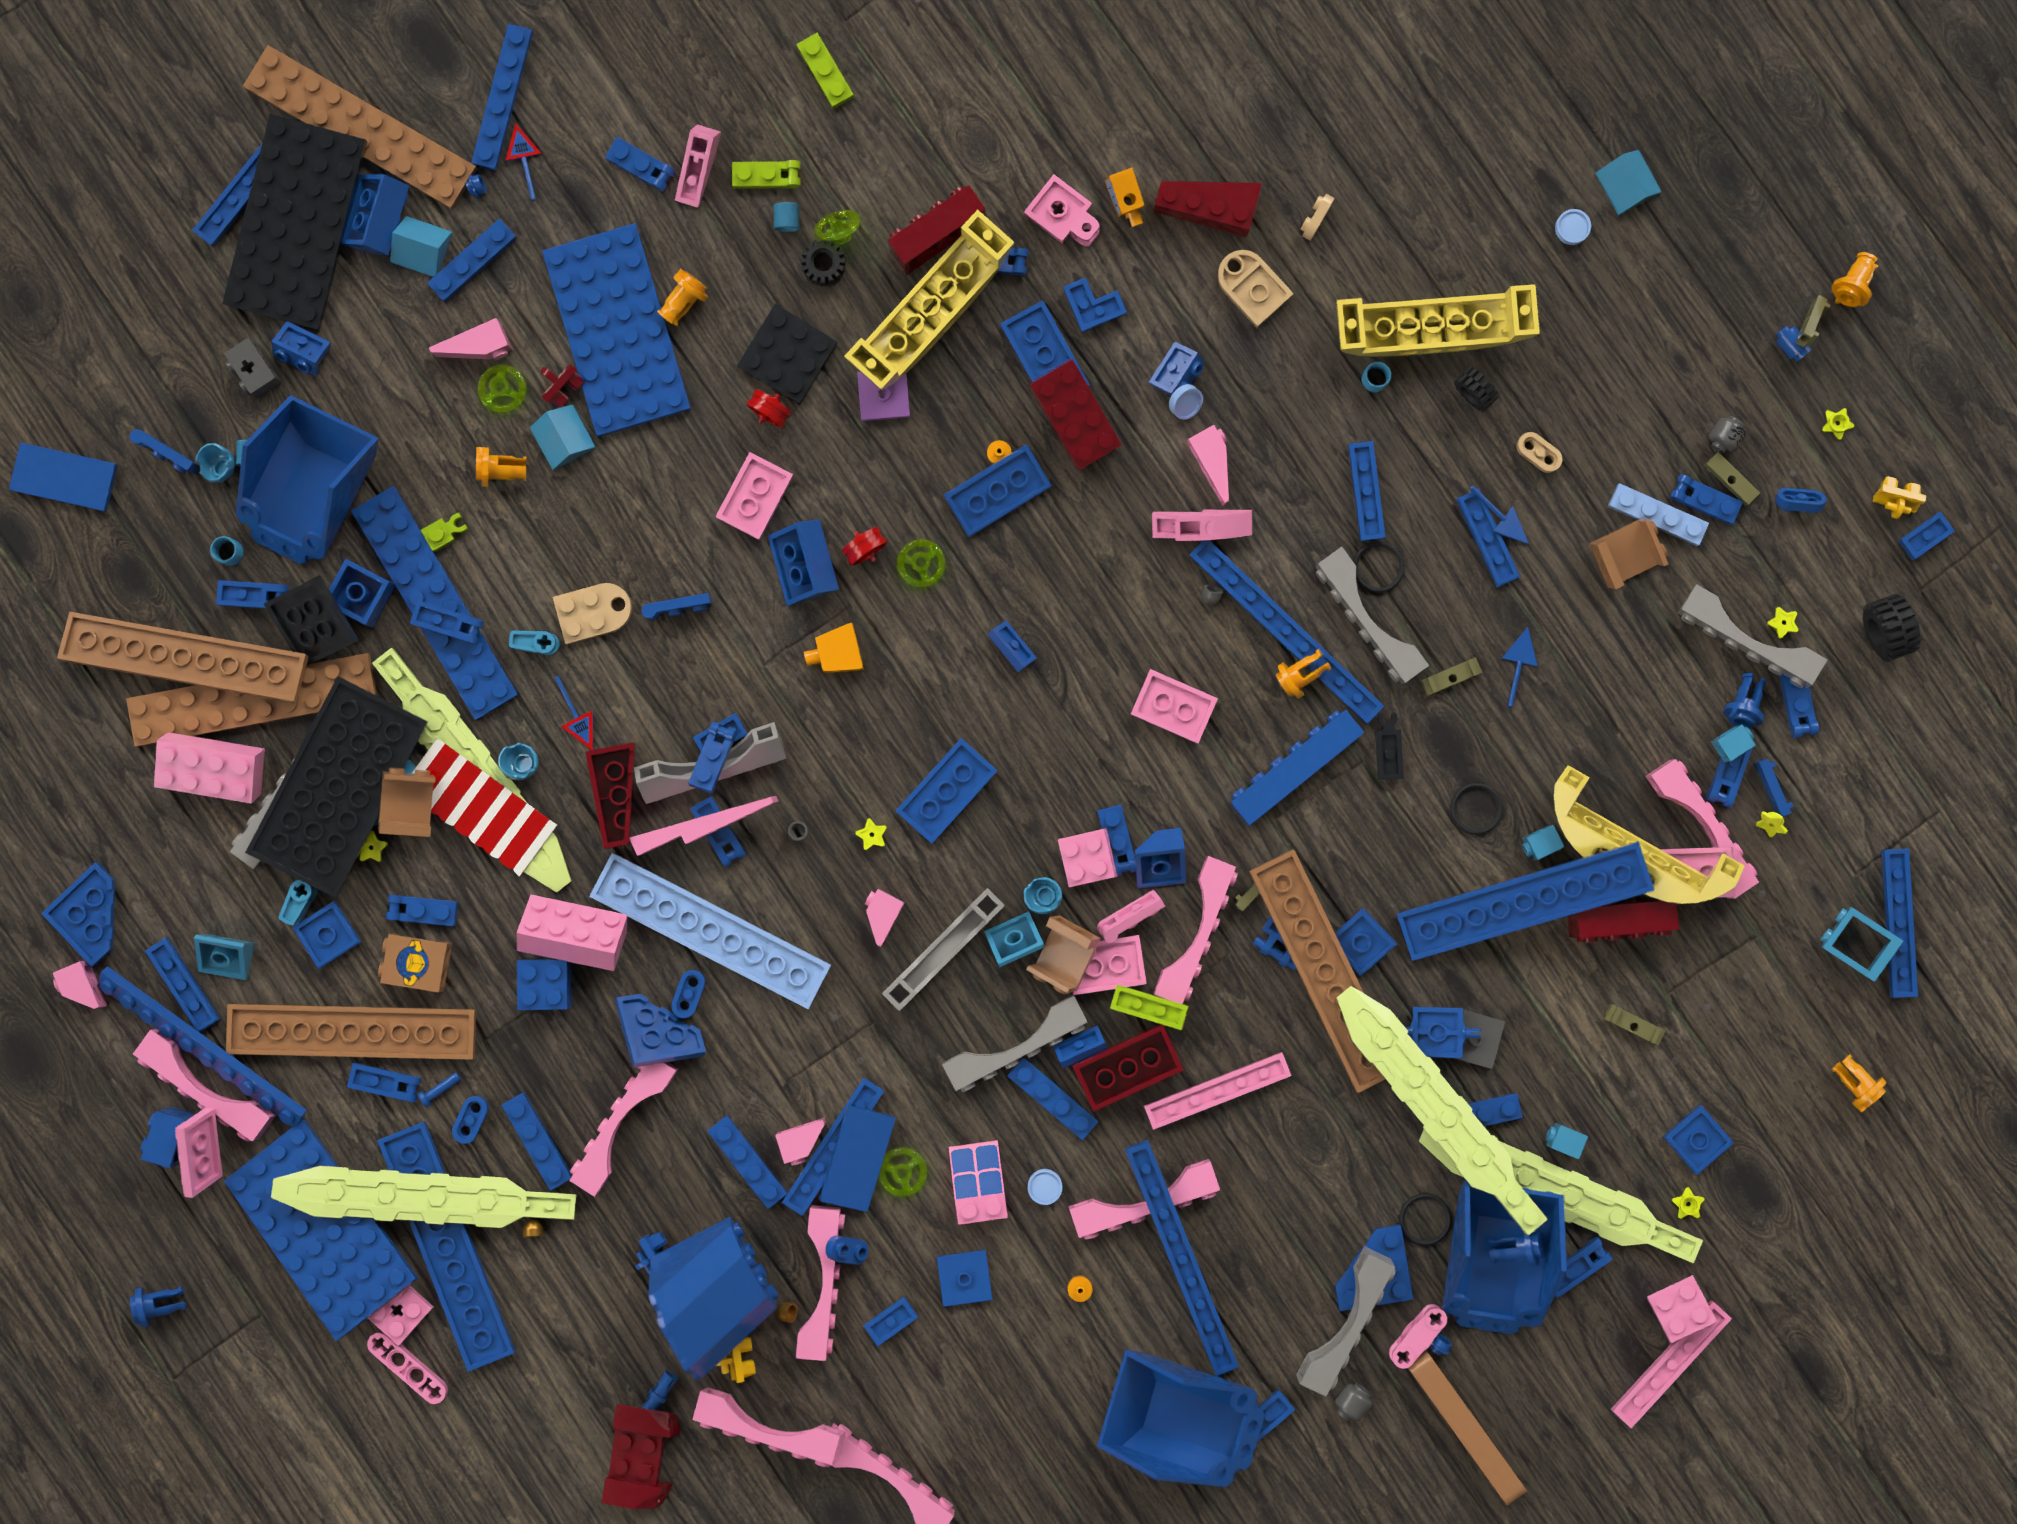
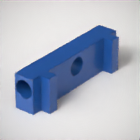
M1762 759L1755 762V767L1774 811L1782 817L1790 814L1789 808L1794 807L1792 802H1786L1772 767L1776 766L1775 761L1769 762L1768 759Z

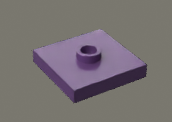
M861 371L857 372L861 421L910 417L907 374L888 388L881 390Z

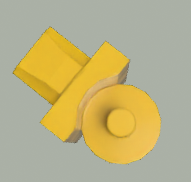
M1886 477L1882 481L1880 489L1874 494L1873 502L1885 505V509L1892 510V518L1899 519L1902 513L1908 515L1911 512L1916 513L1919 506L1925 503L1926 495L1921 494V486L1919 484L1908 483L1903 490L1897 488L1898 480L1896 478Z
M747 1336L728 1356L726 1355L716 1365L721 1366L722 1374L729 1373L730 1366L731 1380H736V1383L744 1382L745 1377L756 1373L755 1364L752 1359L741 1360V1353L752 1351L751 1338Z

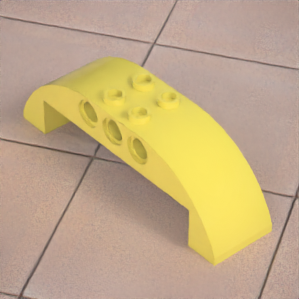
M977 210L961 227V236L869 338L866 341L860 338L848 351L845 358L881 390L894 384L923 358L974 302L1002 266L1015 242Z
M1535 285L1510 286L1505 293L1374 304H1362V298L1336 301L1340 350L1344 353L1358 356L1386 357L1467 351L1510 344L1540 334Z
M1567 766L1557 780L1554 790L1555 811L1559 825L1570 844L1583 857H1587L1639 841L1654 886V891L1644 894L1666 902L1698 903L1723 895L1737 885L1745 865L1722 853L1707 877L1577 803L1576 800L1590 777Z

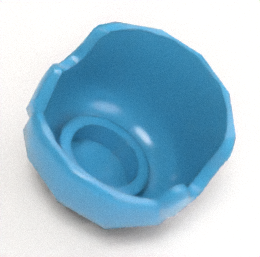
M207 443L200 448L195 458V461L200 466V475L210 482H224L234 472L235 458L233 454L217 443Z
M517 743L509 747L505 746L498 757V764L502 772L509 778L525 780L535 774L539 766L537 753L532 747Z
M1048 877L1033 879L1024 889L1025 904L1031 911L1037 914L1052 913L1061 904L1062 890L1055 880Z

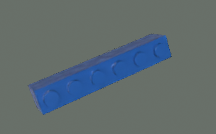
M1338 710L1333 712L1326 718L1328 723L1324 727L1320 728L1317 725L1307 733L1309 739L1304 743L1296 742L1288 749L1290 752L1288 756L1284 759L1281 756L1276 758L1269 764L1271 769L1267 773L1259 772L1250 780L1251 786L1246 790L1241 787L1231 795L1233 800L1229 804L1247 826L1255 822L1364 733L1347 710L1341 713Z

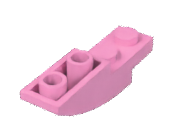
M1203 509L1202 512H1153V538L1197 541L1252 535V510Z

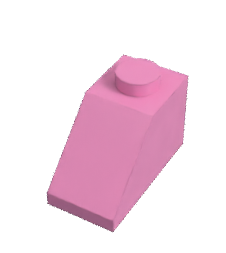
M877 889L876 893L871 891L865 904L868 906L866 912L876 944L881 947L905 902Z
M79 961L53 973L55 978L53 980L54 986L62 996L93 1009L108 1006L100 987L97 986L98 981L94 971L86 961Z
M825 1118L778 1132L775 1135L784 1164L791 1162L793 1166L806 1161L805 1157L810 1154L826 1123Z

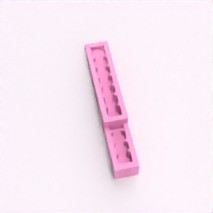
M776 796L630 837L629 839L637 856L648 853L681 836L685 844L692 843L779 801Z

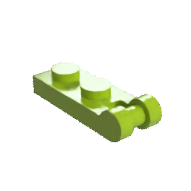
M800 161L732 162L733 189L800 187V178H798ZM782 171H788V178H782Z

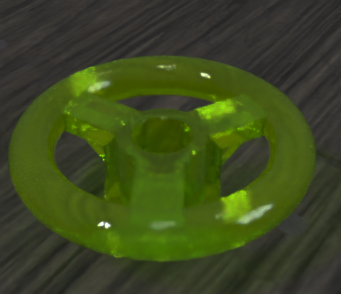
M852 210L832 212L817 222L814 233L817 238L823 241L844 244L851 239V234L859 228L861 217ZM843 217L852 218V219H848V220H844V221H843V220H837L838 218H843ZM829 223L831 228L826 233H823L822 228Z
M495 365L488 368L481 375L478 382V395L485 407L494 412L505 413L516 409L522 403L526 394L524 377L517 369L509 365ZM505 372L510 373L516 378L519 392L510 388L509 382L505 379ZM497 373V376L490 380V392L486 394L485 385L490 376ZM500 384L505 386L502 391L497 390ZM505 395L515 399L510 404L502 406L491 402L496 397Z
M926 539L913 540L900 550L897 557V570L901 578L909 585L919 588L928 587L935 584L942 577L945 570V557L940 547L934 542ZM924 546L930 549L927 553L916 552L912 557L907 555L915 547ZM936 555L938 568L935 574L929 578L927 569L930 567V560ZM918 559L926 561L922 567L917 566L916 562ZM904 563L911 564L914 570L920 572L921 580L910 577L905 570Z
M906 1147L895 1148L884 1155L878 1175L879 1181L883 1188L892 1195L898 1197L911 1196L917 1193L926 1181L927 1166L925 1160L913 1149ZM898 1155L912 1157L906 1164L900 1163L895 1166L888 1163L893 1157ZM918 1164L920 1176L916 1184L910 1188L909 1180L912 1177V1168ZM901 1168L907 1171V1175L904 1177L898 1174V1170ZM885 1171L892 1173L893 1179L902 1185V1189H897L888 1182Z

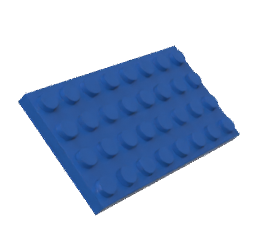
M636 223L542 250L579 376L584 381L582 388L596 436H605L691 410L665 319L657 312L659 309L661 310V305Z
M301 1120L297 1127L293 1126L224 1180V1182L335 1341H340L415 1282L418 1277L382 1226L374 1218L343 1216V1218L314 1217L271 1198L274 1178L318 1166L339 1167L308 1122Z

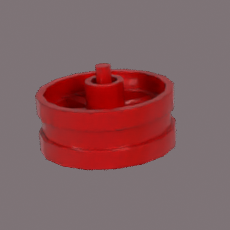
M755 389L753 396L746 403V406L760 418L758 423L761 425L765 421L783 429L786 425L785 422L793 414L787 407L781 404L778 400L780 395L777 393L773 397Z
M874 527L862 534H859L858 531L853 533L855 538L841 551L845 557L847 556L850 565L853 567L869 559L874 562L876 560L874 556L888 542L881 535L880 529Z

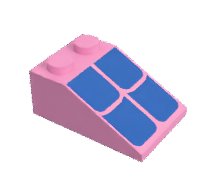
M998 1140L949 1147L958 1225L1008 1218Z

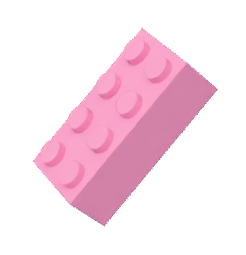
M168 732L157 740L154 787L252 803L261 796L265 749Z
M530 895L517 930V951L614 971L627 934V915Z

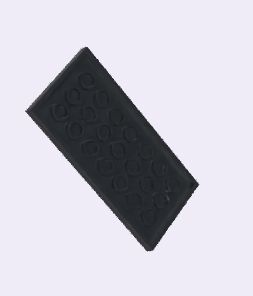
M269 114L222 302L223 305L320 331L367 145L366 139Z
M337 676L245 853L336 898L379 818L383 771L389 772V768H405L429 721Z

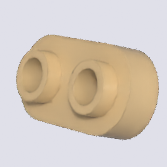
M1327 193L1324 198L1319 195L1312 208L1316 210L1312 219L1307 216L1300 229L1304 231L1302 235L1304 238L1311 241L1333 203L1334 197Z
M1528 432L1518 439L1516 445L1518 453L1541 471L1551 473L1561 466L1562 455L1560 451L1538 434ZM1526 442L1532 444V450L1525 448ZM1545 457L1551 458V465L1545 463Z

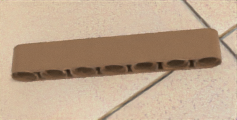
M1423 1352L1408 1369L1499 1496L1509 1506L1528 1491L1428 1352Z

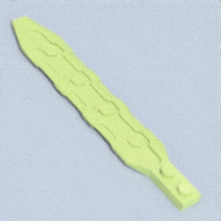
M390 648L372 662L401 699L403 709L429 721L419 739L421 745H424L429 750L436 739H440L525 801L520 794L519 788L511 778H507L490 756V751L481 740H477L460 718L461 714L446 695L424 687L394 648ZM552 832L523 872L553 891L558 892L572 880L558 838Z
M1352 986L1341 993L1336 999L1352 1042L1370 1063L1372 1062L1390 1083L1391 1089L1402 1102H1405L1424 1125L1423 1128L1434 1141H1437L1456 1164L1457 1170L1470 1186L1494 1195L1524 1233L1530 1235L1547 1218L1515 1180L1510 1154L1494 1135L1491 1136L1472 1113L1473 1109L1462 1096L1457 1095L1440 1074V1069L1430 1057L1425 1056L1407 1034L1408 1030L1390 1009Z
M1423 1129L1419 1142L1452 1173L1463 1177L1445 1150ZM1500 1142L1510 1154L1515 1180L1522 1188L1564 1195V1217L1566 1222H1573L1599 1233L1600 1237L1621 1246L1650 1244L1694 1263L1703 1240L1657 1221L1642 1200L1619 1190H1611L1589 1180V1177L1575 1171H1567L1544 1161L1538 1155L1528 1151L1523 1152Z
M318 1166L274 1178L271 1198L314 1217L343 1218V1216L374 1218L378 1221H394V1219L425 1221L427 1224H475L476 1227L503 1228L523 1217L574 1220L577 1197L576 1194L525 1191L509 1179L502 1177L449 1176V1174L431 1173L430 1175L405 1174L392 1170H380V1172L349 1170L344 1167Z

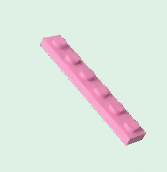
M1280 1052L1144 1105V1108L1154 1130L1290 1077L1291 1074L1283 1053Z
M1712 1300L1708 1302V1305L1717 1322L1670 1344L1611 1408L1630 1428L1640 1420L1732 1319Z

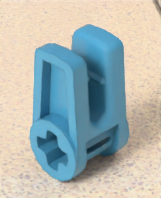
M511 631L509 647L521 651L553 655L559 650L560 641L557 636L546 631ZM543 641H551V645L542 646Z
M301 880L293 882L279 914V920L289 925L299 924L317 896L318 889ZM301 886H305L304 889L307 891V894L302 895L303 890L300 889Z

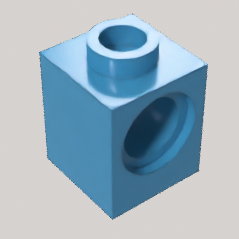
M1742 724L1734 726L1711 741L1723 762L1732 761L1755 746L1752 732Z
M1554 825L1545 826L1522 838L1524 841L1522 848L1527 857H1532L1533 860H1539L1564 847Z
M1555 1123L1554 1127L1551 1126L1546 1134L1545 1139L1548 1141L1546 1146L1579 1159L1588 1136Z

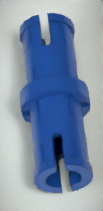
M665 1370L656 1386L652 1387L648 1392L650 1395L641 1408L658 1410L661 1404L667 1401V1395L678 1381V1377L671 1371Z

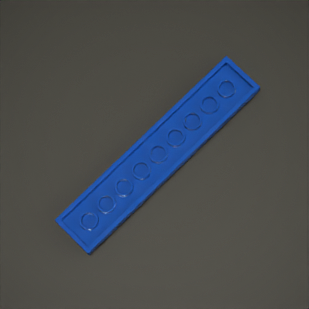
M390 487L352 510L354 517L412 614L417 600L472 617L436 554L431 550L420 527L396 487ZM464 623L461 632L468 634L470 624ZM420 627L475 720H479L519 696L480 629L477 635L479 640L476 645Z
M1638 841L1397 913V917L1411 960L1414 961L1654 891V886Z
M426 1121L377 1140L389 1170L405 1174H446ZM408 1220L467 1371L469 1372L515 1353L516 1350L467 1225L461 1223L427 1224L425 1221Z

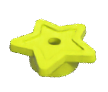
M1844 408L1837 413L1828 410L1825 412L1827 423L1822 430L1824 432H1833L1837 439H1842L1844 431L1854 427V424L1850 422L1847 416V409Z
M1777 607L1774 618L1768 621L1767 625L1773 627L1779 639L1787 632L1796 633L1798 628L1794 621L1797 612L1786 613L1783 609Z
M1763 811L1761 813L1762 820L1756 823L1757 827L1766 830L1769 837H1773L1776 833L1786 834L1788 832L1783 826V817L1776 812L1766 813Z
M870 818L867 819L865 828L855 833L863 839L864 850H868L873 845L885 846L882 835L887 826H876ZM871 832L874 833V837H870Z
M371 831L361 850L360 860L364 861L372 858L381 862V853L388 843L377 839L375 832Z
M1687 1187L1682 1196L1672 1199L1679 1207L1678 1217L1680 1219L1687 1215H1692L1696 1218L1700 1217L1699 1209L1704 1201V1197L1694 1196L1690 1188Z

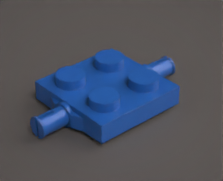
M1413 1007L1412 1023L1410 1027H1405L1408 1030L1407 1034L1426 1057L1464 1058L1466 1038L1481 1039V1034H1471L1472 1032L1481 1033V1028H1466L1464 1008Z

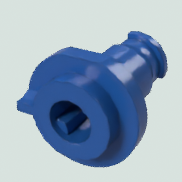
M1753 673L1742 675V684L1738 688L1735 701L1726 704L1723 714L1731 724L1735 726L1742 724L1744 727L1753 728L1763 723L1764 714L1759 710V706L1763 696V687L1767 682L1765 678H1761L1760 682L1755 683L1751 699H1748L1747 695Z
M1523 1231V1235L1504 1237L1495 1241L1489 1239V1244L1492 1246V1250L1489 1251L1490 1259L1493 1264H1497L1498 1261L1528 1260L1531 1267L1538 1266L1539 1259H1544L1543 1239L1539 1232L1534 1231L1530 1235H1526Z
M179 1286L178 1289H165L145 1294L143 1287L136 1288L135 1295L130 1296V1308L134 1323L145 1328L150 1326L151 1318L168 1315L181 1309L183 1311L187 1310V1305L184 1302L163 1307H157L156 1302L184 1295L183 1287Z

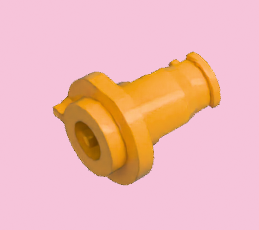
M1867 252L1857 254L1858 258L1851 266L1847 275L1836 279L1831 289L1836 297L1834 303L1858 307L1864 306L1869 302L1872 293L1868 285L1873 277L1874 270L1878 268V265L1874 264L1878 259L1876 256Z
M682 269L673 277L678 284L666 299L662 309L657 311L668 322L676 326L679 319L688 312L697 299L705 302L708 298L707 294L704 293L707 287Z
M489 447L476 448V480H482V487H488L489 480L523 479V481H526V456L516 458L513 456L489 455Z
M1319 649L1313 655L1304 657L1290 667L1284 662L1278 665L1280 672L1276 674V677L1290 697L1295 695L1298 699L1304 696L1302 690L1304 686L1319 678L1323 672L1332 670L1327 662L1308 675H1303L1301 669L1322 657L1323 653Z
M1849 1054L1842 1061L1848 1070L1838 1062L1831 1071L1836 1072L1843 1084L1856 1096L1852 1104L1860 1112H1863L1886 1092L1883 1086L1887 1082L1882 1077L1875 1081ZM1849 1071H1850L1860 1082H1858V1081L1849 1073Z

